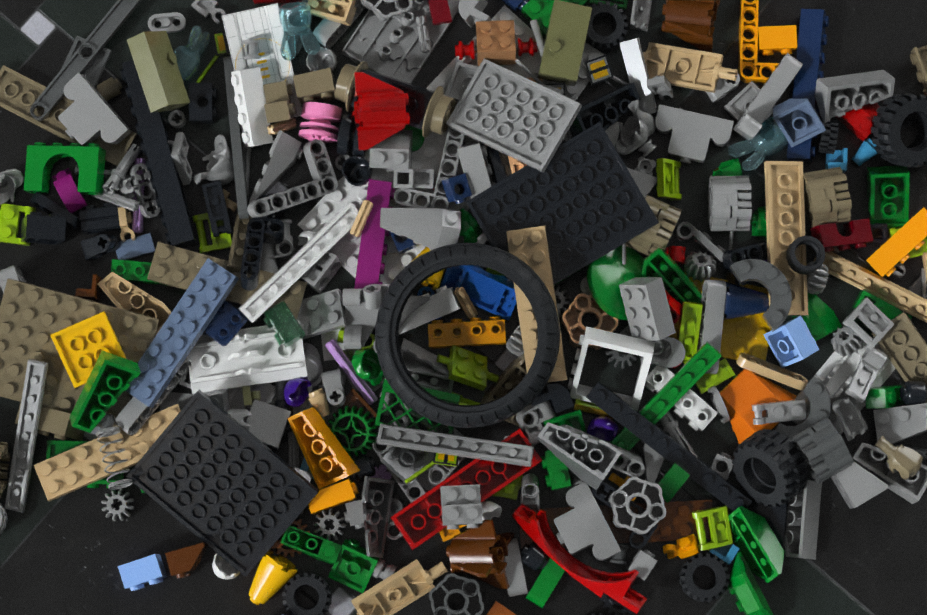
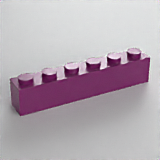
M369 179L366 200L374 205L361 234L354 289H363L371 284H383V282H380V275H384L385 263H382L383 255L387 256L388 244H385V238L389 237L390 232L380 227L381 208H393L390 206V200L394 199L396 188L392 187V182Z

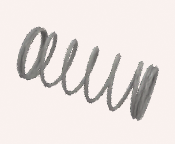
M117 426L104 428L96 432L97 441L105 444L100 448V452L107 454L103 457L102 462L110 464L104 469L106 473L112 474L106 480L110 483L108 485L110 490L125 488L133 484L132 479H123L115 482L108 480L114 475L130 471V469L118 472L106 471L108 467L116 463L127 461V459L115 462L104 461V458L111 454L125 451V449L113 452L101 450L111 443L123 441V439L110 442L99 441L101 437L118 434L121 428Z

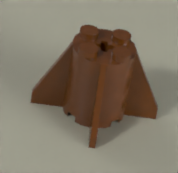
M666 0V4H663L662 15H665V20L662 22V32L672 33L701 51L712 53L715 27L711 26L716 21L720 0Z
M484 520L482 524H478L479 528H470L459 535H455L451 545L446 547V555L449 557L451 564V573L467 574L497 588L508 589L509 584L505 572L507 562H504L505 556H508L507 546L514 537V533L506 532L496 535L493 520Z

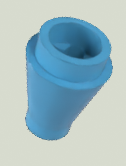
M870 138L866 141L864 140L852 160L860 167L867 160L878 154L875 150L877 145L873 144Z

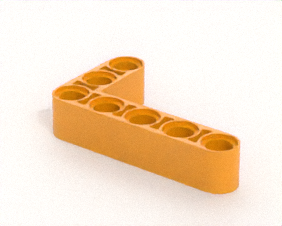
M740 0L738 74L740 80L744 83L753 81L754 83L765 84L769 77L763 76L762 70L767 69L772 74L779 63L757 62L759 0L752 2ZM750 13L754 19L746 20L744 14ZM750 32L753 38L746 39L743 33ZM743 51H751L753 57H745ZM743 70H751L752 76H745Z

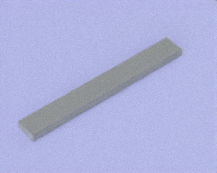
M29 359L27 363L4 506L5 509L21 513L25 511L49 364L34 359Z
M380 424L377 444L526 467H531L534 453L533 446Z

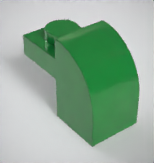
M676 463L670 467L663 478L657 483L661 487L663 499L667 503L690 476Z

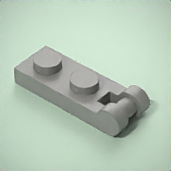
M804 399L752 405V411H754L755 415L753 425L806 419ZM763 410H766V417H762Z

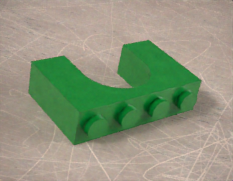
M36 142L34 145H27L24 191L31 194L36 192L49 194L50 174L53 166L62 158L73 157L79 167L77 192L84 195H103L102 186L104 183L106 150L99 147V144L89 143L88 146H82L79 143H70V146H64L62 143H52V146H46L45 143Z

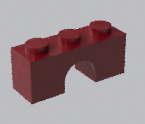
M869 218L853 220L843 224L844 236L838 232L836 223L822 224L810 228L811 236L822 243L825 253L833 252L834 248H838L839 251L848 250L850 246H855V249L867 247V243L873 241Z

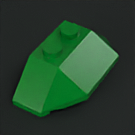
M658 247L644 259L641 277H662L665 290L675 300L680 302L681 305L683 301L701 303L702 293L666 252Z
M743 506L738 507L728 516L731 522L730 528L733 541L740 548L739 551L742 552L752 573L764 579L765 582L770 583L782 574L785 551L764 517Z
M737 552L729 572L728 590L731 595L735 594L738 599L735 603L739 611H744L746 615H773L742 552Z

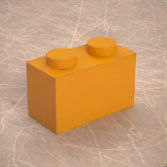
M796 25L758 27V53H762L763 56H770L776 52L786 55L787 53L793 54L796 51Z

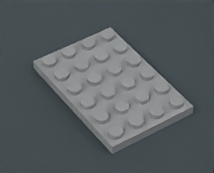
M484 58L446 125L544 173L582 105Z

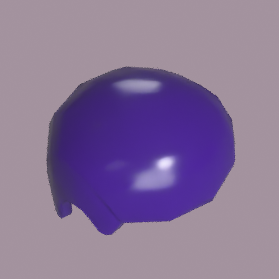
M294 378L288 381L284 388L286 403L292 407H300L308 396L307 387L312 386L310 381L304 378Z
M597 416L590 421L587 433L604 441H611L613 436L616 437L618 427L611 418Z

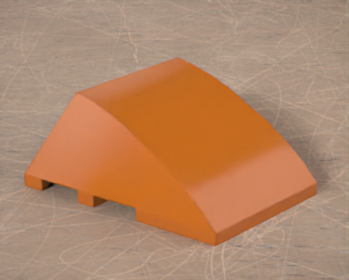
M746 369L740 372L719 392L727 408L738 445L756 431L772 430L779 423L753 425V418H755L754 411H752L753 404L796 399V395L761 375ZM766 410L762 411V417H766Z

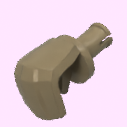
M884 436L874 445L888 455L887 463L891 472L894 473L897 470L902 479L907 480L916 475L920 470L923 457L915 450L902 444L899 447H895Z

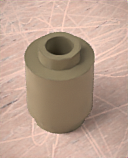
M110 77L96 85V90L106 101L122 93L120 89L123 86L118 78L114 80L113 77Z

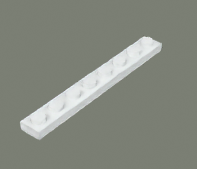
M349 202L238 308L251 323L259 318L352 228L359 212L357 208Z

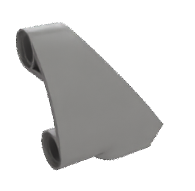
M371 284L363 289H343L342 299L347 327H345L343 335L344 349H362L365 346L366 341L376 326L379 307L390 284Z

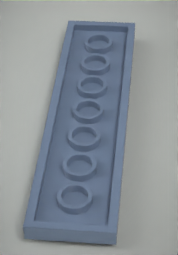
M209 258L206 260L139 360L138 366L141 373L130 383L126 390L129 394L148 407H154L238 282V277Z

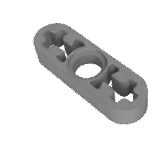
M143 163L136 164L130 169V177H132L133 186H139L135 191L137 201L140 203L141 214L146 218H152L160 212V207L158 208L155 199L157 195L155 189L152 188L151 175L147 166ZM142 170L143 174L137 175L136 171ZM146 180V182H142L140 184L138 181ZM142 186L148 187L149 194L147 196L141 193ZM151 198V201L144 202V200ZM150 206L153 207L154 210L148 212L147 208Z

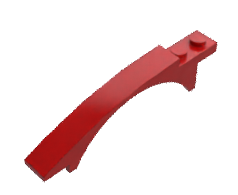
M521 504L512 514V517L554 562L600 598L605 593L635 614L643 607L647 598L631 588L639 574L637 570L611 573L591 568L578 561L561 546L549 526L544 510L540 509L536 513L529 507Z

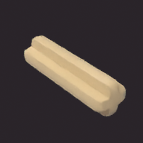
M294 118L271 124L267 127L268 134L276 135L279 130L285 132L297 127Z
M368 200L363 201L350 234L360 237L374 204Z
M464 287L455 288L454 295L467 318H476L478 312Z

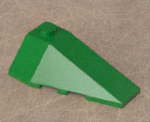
M808 293V315L801 317L805 321L815 341H818L836 331L837 327L842 328V325L834 311L816 294Z

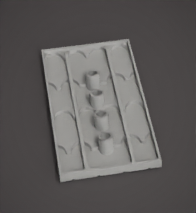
M412 0V7L407 13L392 16L386 21L378 20L374 12L369 9L341 54L350 58V60L358 65L362 61H366L368 63V70L412 83L451 23L433 26L427 0ZM448 0L452 21L459 12V0ZM418 16H426L427 19L426 26H428L430 41L428 43H430L431 51L428 53H421L420 50L421 43H419L417 29L419 26H417L416 21Z

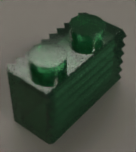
M285 301L264 312L266 318L263 320L269 329L273 328L276 332L274 338L279 345L283 344L286 348L305 336V332Z

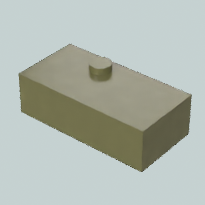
M554 0L538 72L539 79L575 86L592 7Z
M167 31L142 32L127 39L150 112L173 111L189 104L190 100Z

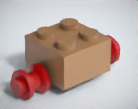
M514 20L476 22L477 45H475V48L474 40L463 45L462 41H458L459 45H455V56H459V60H462L464 56H470L471 59H475V52L477 54L478 66H480L484 58L497 65L516 64L517 50L518 57H521L523 53H529L531 57H534V53H537V43L533 41V37L529 38L528 42H522L521 38H517V43H515Z

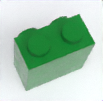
M550 450L544 451V456L540 458L542 459V468L547 469L548 475L544 476L546 487H550L551 491L571 487L568 467Z

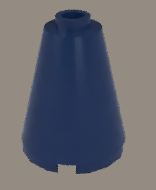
M726 282L723 320L765 313L769 308V297L766 293Z

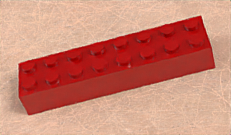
M518 429L501 441L532 446L521 429ZM535 449L531 467L475 459L391 517V520L413 551L447 527L442 526L440 486L480 484L482 503L539 464L542 459Z

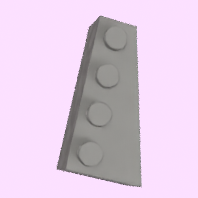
M927 403L873 410L877 441L884 436L891 444H895L927 431Z

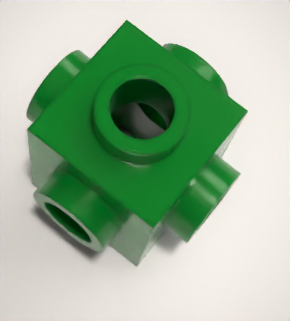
M766 206L757 208L752 214L750 220L752 236L767 237Z

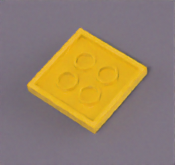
M105 311L50 335L74 388L87 382L102 350L126 359Z

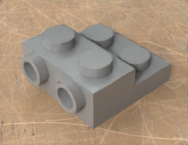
M480 484L440 486L442 526H447V530L459 529V525H467L468 529L479 528L478 524L483 523Z

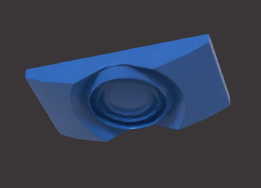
M460 265L447 268L440 288L443 286H447V288L453 287L454 291L457 287H464L473 305L508 321L517 303L514 283L505 276L488 273L478 265Z

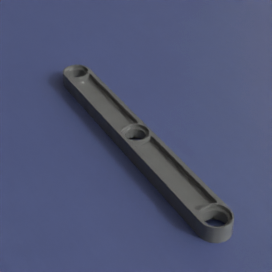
M117 0L33 103L30 113L34 119L42 121L49 116L65 96L63 90L66 83L77 73H84L142 0ZM85 48L92 49L93 52L90 57L82 55ZM39 106L45 110L42 116L34 114V110Z
M231 56L223 57L237 208L239 219H248V194L241 139L242 133L241 125L238 121V108L234 100L235 91L231 83V72L234 71Z

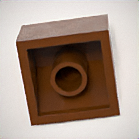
M200 543L165 553L171 576H176L177 579L191 576L190 572L195 571L208 545Z

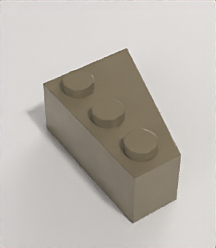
M20 406L15 420V424H18ZM42 406L38 434L49 436V433L55 434L54 438L66 440V437L83 441L85 431L72 427L70 413Z

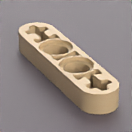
M740 353L736 361L740 367L798 390L803 391L808 383V379L798 373L746 353Z

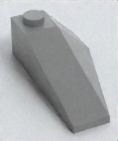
M381 208L380 227L400 237L405 236L413 240V243L417 245L422 244L430 248L429 250L431 251L458 242L461 230V211L441 208Z

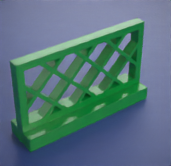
M384 379L375 425H391L396 421L398 426L401 427L398 420L407 414L413 422L407 428L415 426L416 429H419L416 424L424 420L425 417L414 422L409 414L413 410L409 409L407 411L402 400L393 391L388 381ZM422 387L431 395L441 400L458 405L460 403V395ZM386 392L395 394L398 401L388 406L385 402ZM400 403L406 412L396 418L390 408ZM389 410L394 418L388 424L380 422L381 414ZM427 419L430 425L432 426V428H430L427 431L434 430L435 432H437L435 428H437L441 424L438 423L437 425L433 426L431 421ZM448 426V434H452L454 427Z

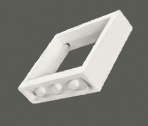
M586 326L585 334L580 335L578 345H582L581 349L577 348L575 360H578L577 364L573 363L571 374L574 375V378L569 379L567 389L571 390V398L591 402L586 396L593 387L579 384L588 344L643 356L633 396L615 393L638 411L653 357L655 342Z

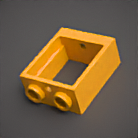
M347 479L320 489L308 504L311 514H317L322 512V510H328L357 499L356 494H359L355 482Z

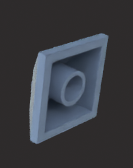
M788 99L773 107V118L791 147L826 131L808 99Z

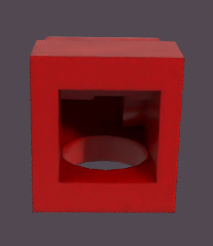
M669 246L665 248V252L678 266L684 265L686 247Z

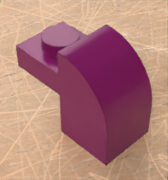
M69 168L52 176L54 186L70 213L87 206L83 194L77 192L78 186Z

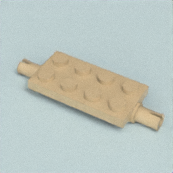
M649 42L646 52H643L649 79L664 75L672 86L715 93L719 78L733 81L737 79L735 76L738 75V69L721 66L724 57L722 54Z
M418 559L357 596L351 602L357 610V615H393L435 588L433 580L447 573L448 570L442 561L429 570H424Z

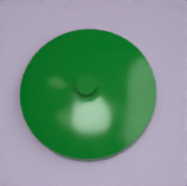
M621 245L590 263L587 270L588 286L595 302L607 314L621 320L628 319L619 284L635 277H641L644 258L638 252L627 246L625 265L622 264Z

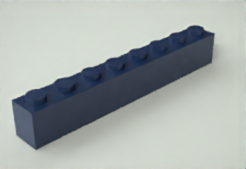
M801 9L796 59L803 65L794 78L792 99H808L820 118L815 91L817 79L824 78L821 66L825 64L823 46L827 45L825 27L829 26V16H826V12L823 9ZM818 135L794 147H791L788 142L787 159L789 161L812 163L817 151L816 146H814V139H817Z

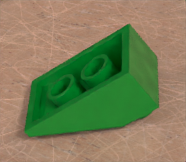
M867 167L870 223H887V228L903 227L909 221L910 172L907 167Z

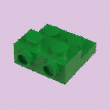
M346 539L328 577L360 593H364L380 558L367 556L366 548L361 547L359 541Z

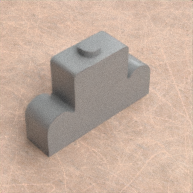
M77 73L66 83L63 90L64 95L74 102L58 116V119L67 128L65 132L71 139L75 138L81 145L88 146L89 143H92L101 135L105 142L118 144L132 132L83 74Z
M659 104L655 125L659 133L668 134L672 132L668 155L680 158L681 162L690 164L691 161L705 162L710 141H713L718 147L726 146L731 138L734 121Z
M583 482L568 490L566 501L574 509L554 519L555 526L559 531L556 536L560 544L565 543L571 555L593 545V555L601 561L621 553V549L588 484Z

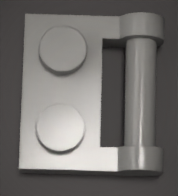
M867 297L842 322L846 327L849 326L866 343L870 350L876 346L894 325ZM856 317L875 334L873 338L854 321Z

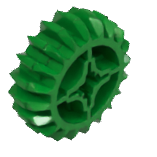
M349 405L345 406V411L339 408L338 413L332 414L335 420L329 419L328 421L329 424L333 425L328 427L350 457H352L353 452L356 457L360 455V452L366 454V448L369 450L373 448L370 443H376L375 438L372 436H378V432L373 431L378 426L372 425V422L376 420L375 417L369 419L368 416L371 413L368 411L363 414L364 407H361L358 411L357 405H354L352 410ZM351 416L347 426L339 427L344 417ZM357 418L364 423L366 429L359 426ZM353 427V430H356L358 433L351 435L348 429ZM339 434L346 437L348 445L342 441ZM358 436H366L365 441L360 446H354Z

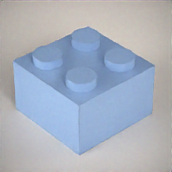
M801 316L782 323L774 332L770 330L763 334L781 368L801 361L819 350L815 339L812 337Z
M153 554L118 566L124 588L131 591L145 588L144 584L146 583L150 585L161 583L163 578L167 577L160 554Z

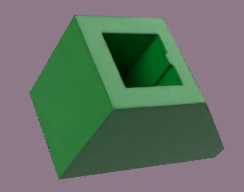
M902 385L870 388L865 398L866 409H885L905 404L900 399V388Z

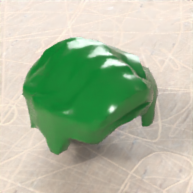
M462 208L459 210L461 211V230L459 236H463L464 243H476L478 241L477 237L482 234V228L477 223L475 217Z
M369 348L355 351L351 362L356 374L360 378L369 381L373 386L380 384L384 374L377 353Z

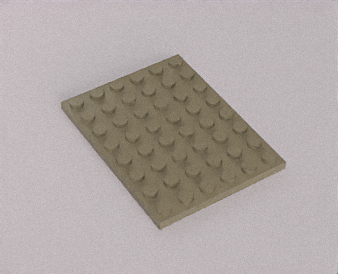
M8 278L0 305V397L21 402L28 360L43 361L49 364L42 406L71 414L85 384L74 388L50 335L105 311L126 359L138 363L155 338L160 319ZM123 391L117 398L118 401L106 411L107 414H112L116 418L133 396L127 391Z

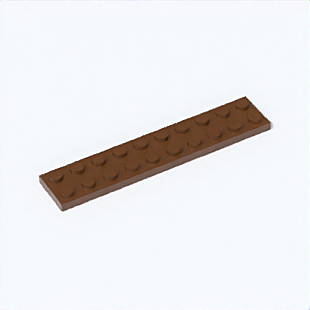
M712 500L664 502L666 516L658 522V526L648 542L676 541L695 534L698 539L696 523L692 517V512L713 508ZM637 503V505L646 510V503ZM599 505L617 543H629L628 538L632 531L616 527L613 524L612 509L606 505ZM572 507L542 509L546 512L549 526L557 540L556 534L559 531L555 526L554 519L574 509ZM630 507L633 513L638 514L636 508ZM703 517L706 539H711L708 519ZM520 526L522 549L525 544L529 545L534 541ZM635 534L632 541L633 543L643 542V538L641 535Z

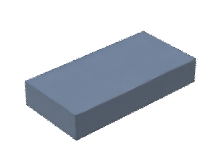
M151 233L137 236L134 241L132 238L125 240V242L120 241L119 247L116 250L118 260L127 261L154 253L155 245Z

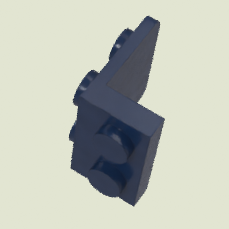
M225 300L204 333L221 346H227L246 324L247 317Z

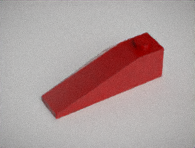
M868 103L859 110L853 109L845 112L846 115L835 117L863 142L871 134V127L874 126L872 120L878 114L876 111L879 105L877 103Z

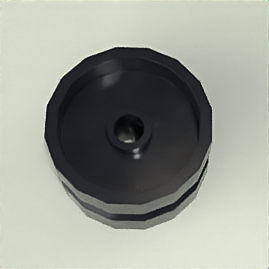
M343 114L337 138V154L347 156L353 145V155L364 158L366 150L359 151L358 131L356 128L360 125L357 123L355 127V116H352V114Z

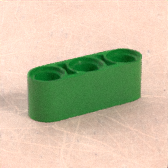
M550 558L527 594L526 599L543 608L565 570Z

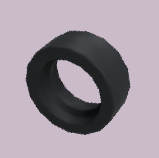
M812 236L798 237L789 245L786 251L788 265L799 274L807 275L813 273L822 266L825 260V249L822 243ZM799 245H808L815 251V263L805 266L797 260L795 250Z

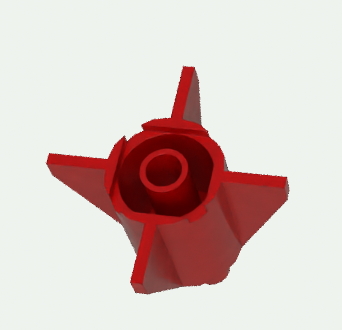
M354 72V97H358V101H354L352 116H355V123L360 125L356 128L358 131L359 151L368 150L405 128V125L410 123L409 112L406 113L409 97L408 93H404L403 90L364 72Z

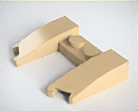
M308 0L309 8H303V11L333 22L351 26L357 9L354 6L356 0Z

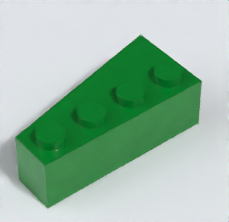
M102 350L70 415L72 427L91 433L106 415V411L111 405L113 406L118 401L117 398L122 392L128 389L132 380L139 376L141 372L138 363Z

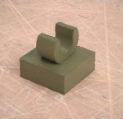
M242 386L244 409L251 408L254 399L261 401L260 391L251 392L250 386Z

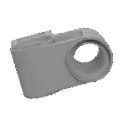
M548 400L536 406L531 404L517 413L516 420L532 446L540 443L537 436L544 428L541 423L553 418L556 414ZM530 414L529 422L525 423V415Z

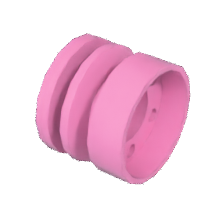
M303 103L301 117L309 121L300 123V128L303 129L299 130L298 136L309 141L317 139L324 143H336L338 135L334 133H338L339 128L332 124L341 122L342 108L326 103Z

